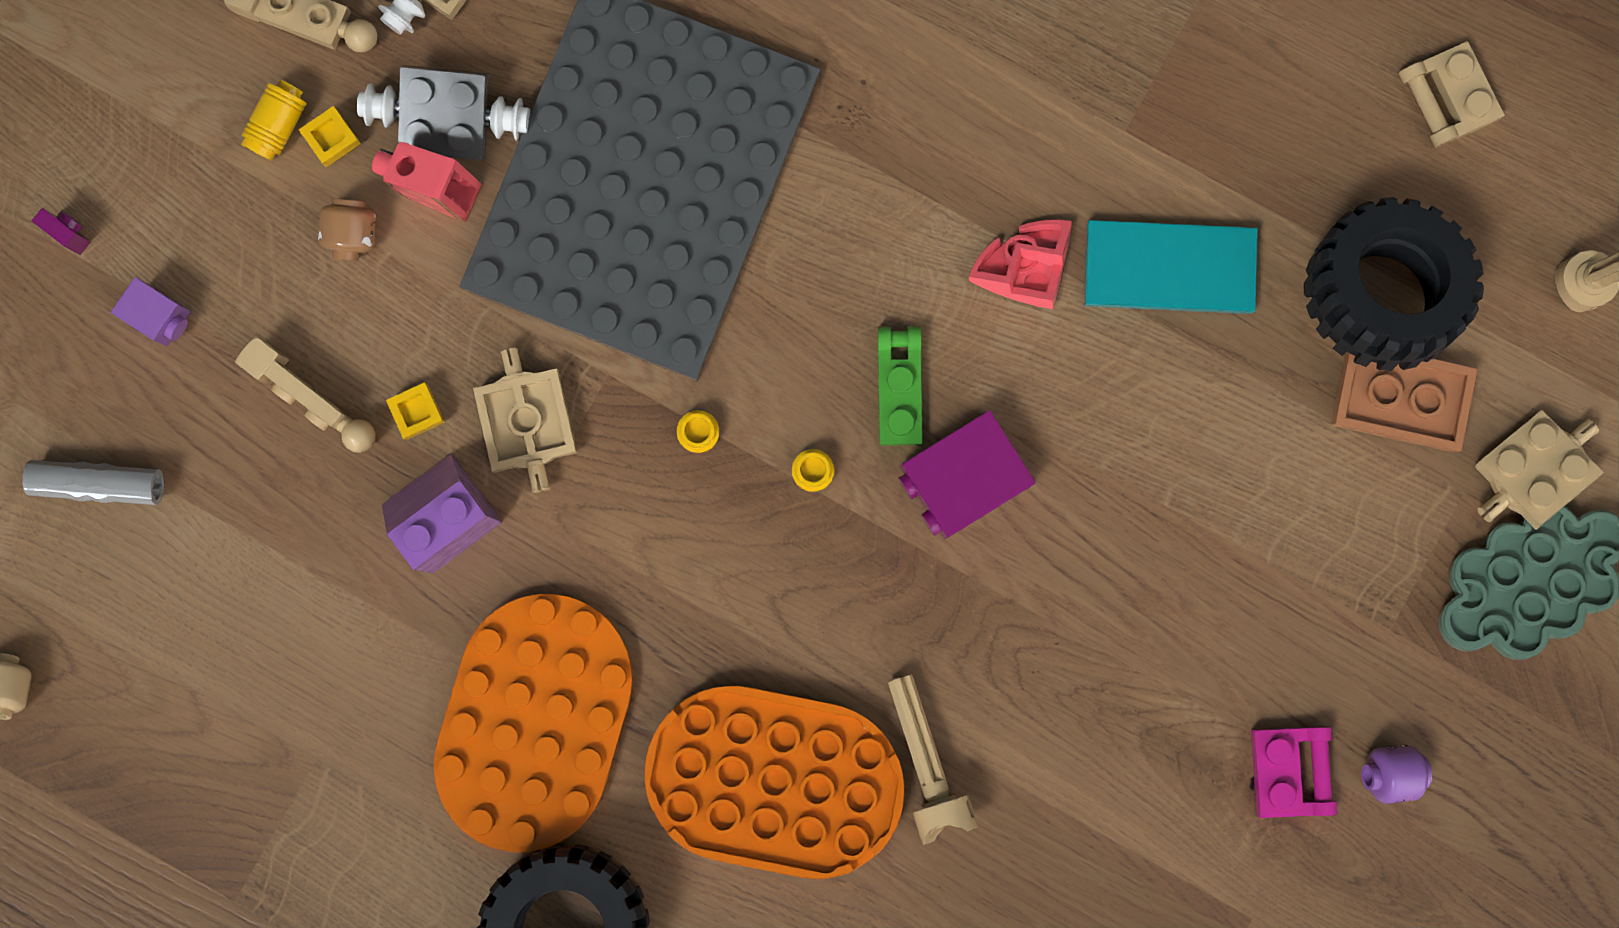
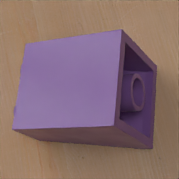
M453 454L448 455L382 504L387 535L413 570L435 573L502 523L501 519Z

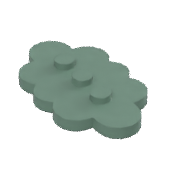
M1564 506L1537 530L1524 517H1522L1520 524L1504 523L1496 526L1487 534L1483 548H1471L1463 551L1451 563L1448 571L1449 584L1456 597L1442 608L1438 617V629L1442 638L1451 647L1460 651L1473 652L1491 643L1502 656L1512 660H1525L1538 655L1546 647L1549 638L1565 639L1575 635L1583 627L1586 614H1597L1607 610L1619 598V575L1613 564L1619 561V516L1606 510H1594L1577 518L1573 512Z

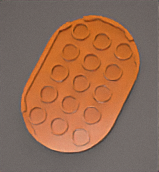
M536 594L513 600L491 613L475 630L465 648L436 744L434 777L440 800L450 818L467 835L488 847L507 852H531L553 846L565 840L582 827L591 817L603 796L631 701L633 668L629 651L616 627L596 608L581 600L563 595Z
M714 687L694 694L681 702L658 726L650 742L645 762V787L651 809L668 832L667 834L683 848L707 859L800 878L827 879L842 876L862 866L875 855L877 856L895 832L903 809L904 780L900 762L889 740L874 723L856 711L844 706L751 687Z

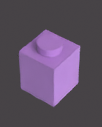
M134 277L110 313L150 339L168 346L171 341L177 340L185 331L188 324L186 318L191 311L148 283Z

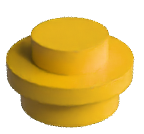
M702 410L688 412L680 419L677 425V438L680 444L690 452H707L718 441L720 433L718 423L708 412Z
M808 449L801 452L795 458L792 464V476L795 483L801 489L809 492L821 491L833 479L834 464L825 452L818 449Z

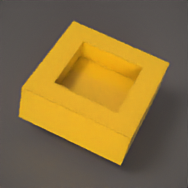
M334 106L299 129L302 136L326 168L361 144Z
M425 382L386 400L402 438L406 441L445 423L429 385Z

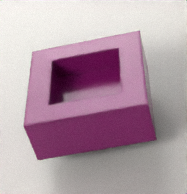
M41 208L32 219L34 224L61 245L79 255L91 243L79 233L83 226L62 210L56 216Z

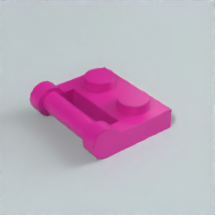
M1332 727L1251 730L1257 817L1338 815L1337 801L1332 800L1328 741L1333 740ZM1311 741L1315 801H1303L1299 742Z

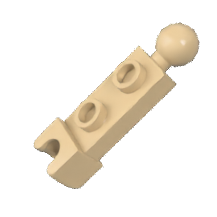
M224 0L226 7L238 15L257 22L261 21L336 50L341 37L345 39L347 46L355 52L365 53L370 51L377 43L378 35L372 23L362 19L347 22L351 14L349 8L331 0Z
M255 336L238 355L235 363L255 379L267 385L274 382L275 384L270 390L290 405L297 400L305 406L308 411L304 416L323 431L328 426L338 430L341 433L342 442L348 450L361 453L372 447L375 441L374 427L364 419L352 420L350 416L285 367L289 359L268 342Z

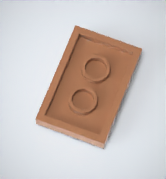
M1348 352L1345 353L1331 426L1453 453L1462 452L1477 368L1432 359L1429 362L1422 361L1415 368L1403 370L1398 364L1392 371L1378 370L1376 368L1377 363L1371 362L1367 367L1356 364L1353 361L1355 356Z

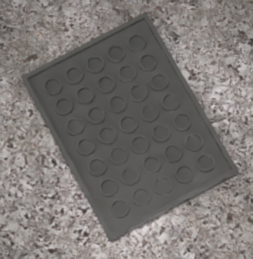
M577 0L530 114L528 132L523 133L459 287L466 292L697 381L820 76V68L643 0Z

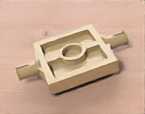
M510 348V354L506 349L500 352L506 376L493 384L473 388L491 470L495 473L512 468L528 469L532 493H538L541 490L547 491L550 487L544 465L555 458L578 453L559 370L556 368L539 373L523 372L518 353L519 349Z
M1543 410L1537 413L1476 464L1475 468L1490 482L1495 493L1486 503L1478 507L1477 510L1480 516L1495 506L1483 518L1487 522H1491L1508 507L1521 514L1537 530L1604 473L1586 455L1582 447L1590 438L1599 433L1597 425L1595 424L1586 433L1582 434L1593 423L1590 419H1585L1578 427L1568 433L1562 430Z

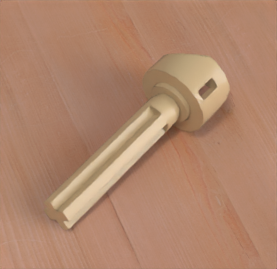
M1594 250L1583 251L1567 258L1556 267L1555 284L1558 293L1571 310L1576 312L1590 311L1614 298L1619 290V252L1607 256L1603 252Z
M913 675L888 682L924 797L928 801V803L923 804L924 809L913 812L922 845L934 842L937 835L947 825L959 827L966 831L978 828L969 795L957 798L956 794L949 796V786Z

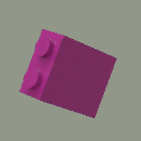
M990 410L903 463L900 467L903 475L898 478L909 498L912 500L918 497L926 509L921 514V517L933 536L941 533L944 540L1036 484Z

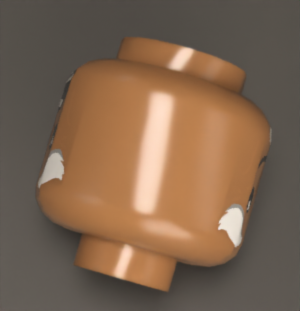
M332 198V205H326L320 211L318 237L320 246L324 249L333 250V259L358 261L359 253L369 252L374 247L376 214L373 210L366 208V201Z

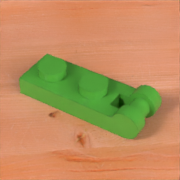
M891 326L878 327L879 446H921V326H907V331H891ZM891 347H907V359L891 360Z

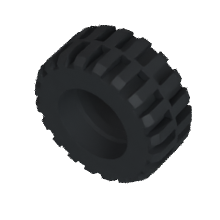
M1395 197L1381 198L1376 205L1372 201H1367L1358 205L1353 212H1346L1338 219L1315 249V253L1310 258L1306 268L1308 277L1304 281V295L1312 297L1306 305L1309 317L1311 319L1317 318L1320 323L1316 328L1317 332L1323 339L1329 336L1336 343L1332 349L1341 356L1348 352L1355 356L1354 363L1367 367L1371 362L1377 363L1376 368L1384 371H1392L1398 364L1403 370L1415 368L1422 361L1429 362L1437 357L1474 320L1479 311L1477 303L1483 298L1484 292L1483 283L1477 281L1484 274L1482 262L1480 259L1474 260L1472 255L1477 249L1470 238L1465 240L1459 232L1463 228L1455 220L1451 223L1441 217L1443 212L1433 206L1427 210L1420 207V201L1408 198L1402 204H1398ZM1382 256L1394 259L1408 267L1418 278L1425 297L1424 312L1416 314L1398 313L1376 302L1362 283L1359 271L1360 259Z
M559 844L526 855L508 868L489 889L490 893L487 899L482 902L478 913L481 921L480 925L476 928H523L526 914L532 904L543 895L559 890L572 891L587 898L600 912L605 928H648L650 919L648 909H645L642 901L644 898L639 885L635 886L629 878L631 873L623 865L618 867L611 861L612 856L602 851L599 853L589 851V846L575 844L573 847H564L563 844Z

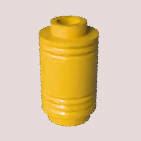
M281 79L277 86L268 83L267 88H265L249 118V122H247V126L241 134L244 137L241 145L270 161H273L275 155L280 156L284 145L287 143L286 141L289 140L302 115V111H304V107L307 105L305 101L300 99L303 91Z

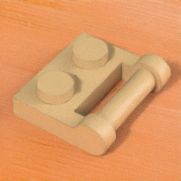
M1468 41L1427 60L1417 62L1398 73L1403 84H1409L1433 133L1430 139L1435 148L1494 123L1505 116ZM1431 74L1455 125H1448L1425 76Z

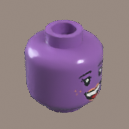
M1406 744L1387 746L1371 751L1367 757L1366 764L1362 767L1361 778L1364 787L1371 792L1376 800L1383 804H1394L1420 799L1431 784L1432 770L1428 759L1420 754L1415 747Z

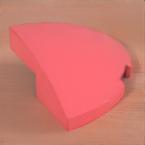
M1042 220L1019 226V235L1011 237L1002 245L1001 239H995L977 258L971 269L969 281L998 295L1026 304L1053 309L1067 255L1072 221Z

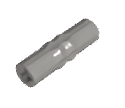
M32 459L26 463L22 476L23 490L28 496L65 498L81 502L96 501L100 503L119 502L158 505L164 491V478L160 469L116 466L108 463L93 464L85 461L73 463Z

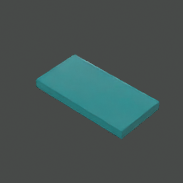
M1088 220L1086 223L1084 306L1253 314L1256 307L1258 228Z

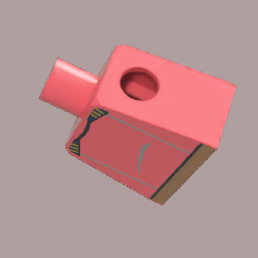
M404 142L397 144L394 153L380 149L372 162L373 172L383 176V181L401 196L463 222H466L482 186L456 160Z

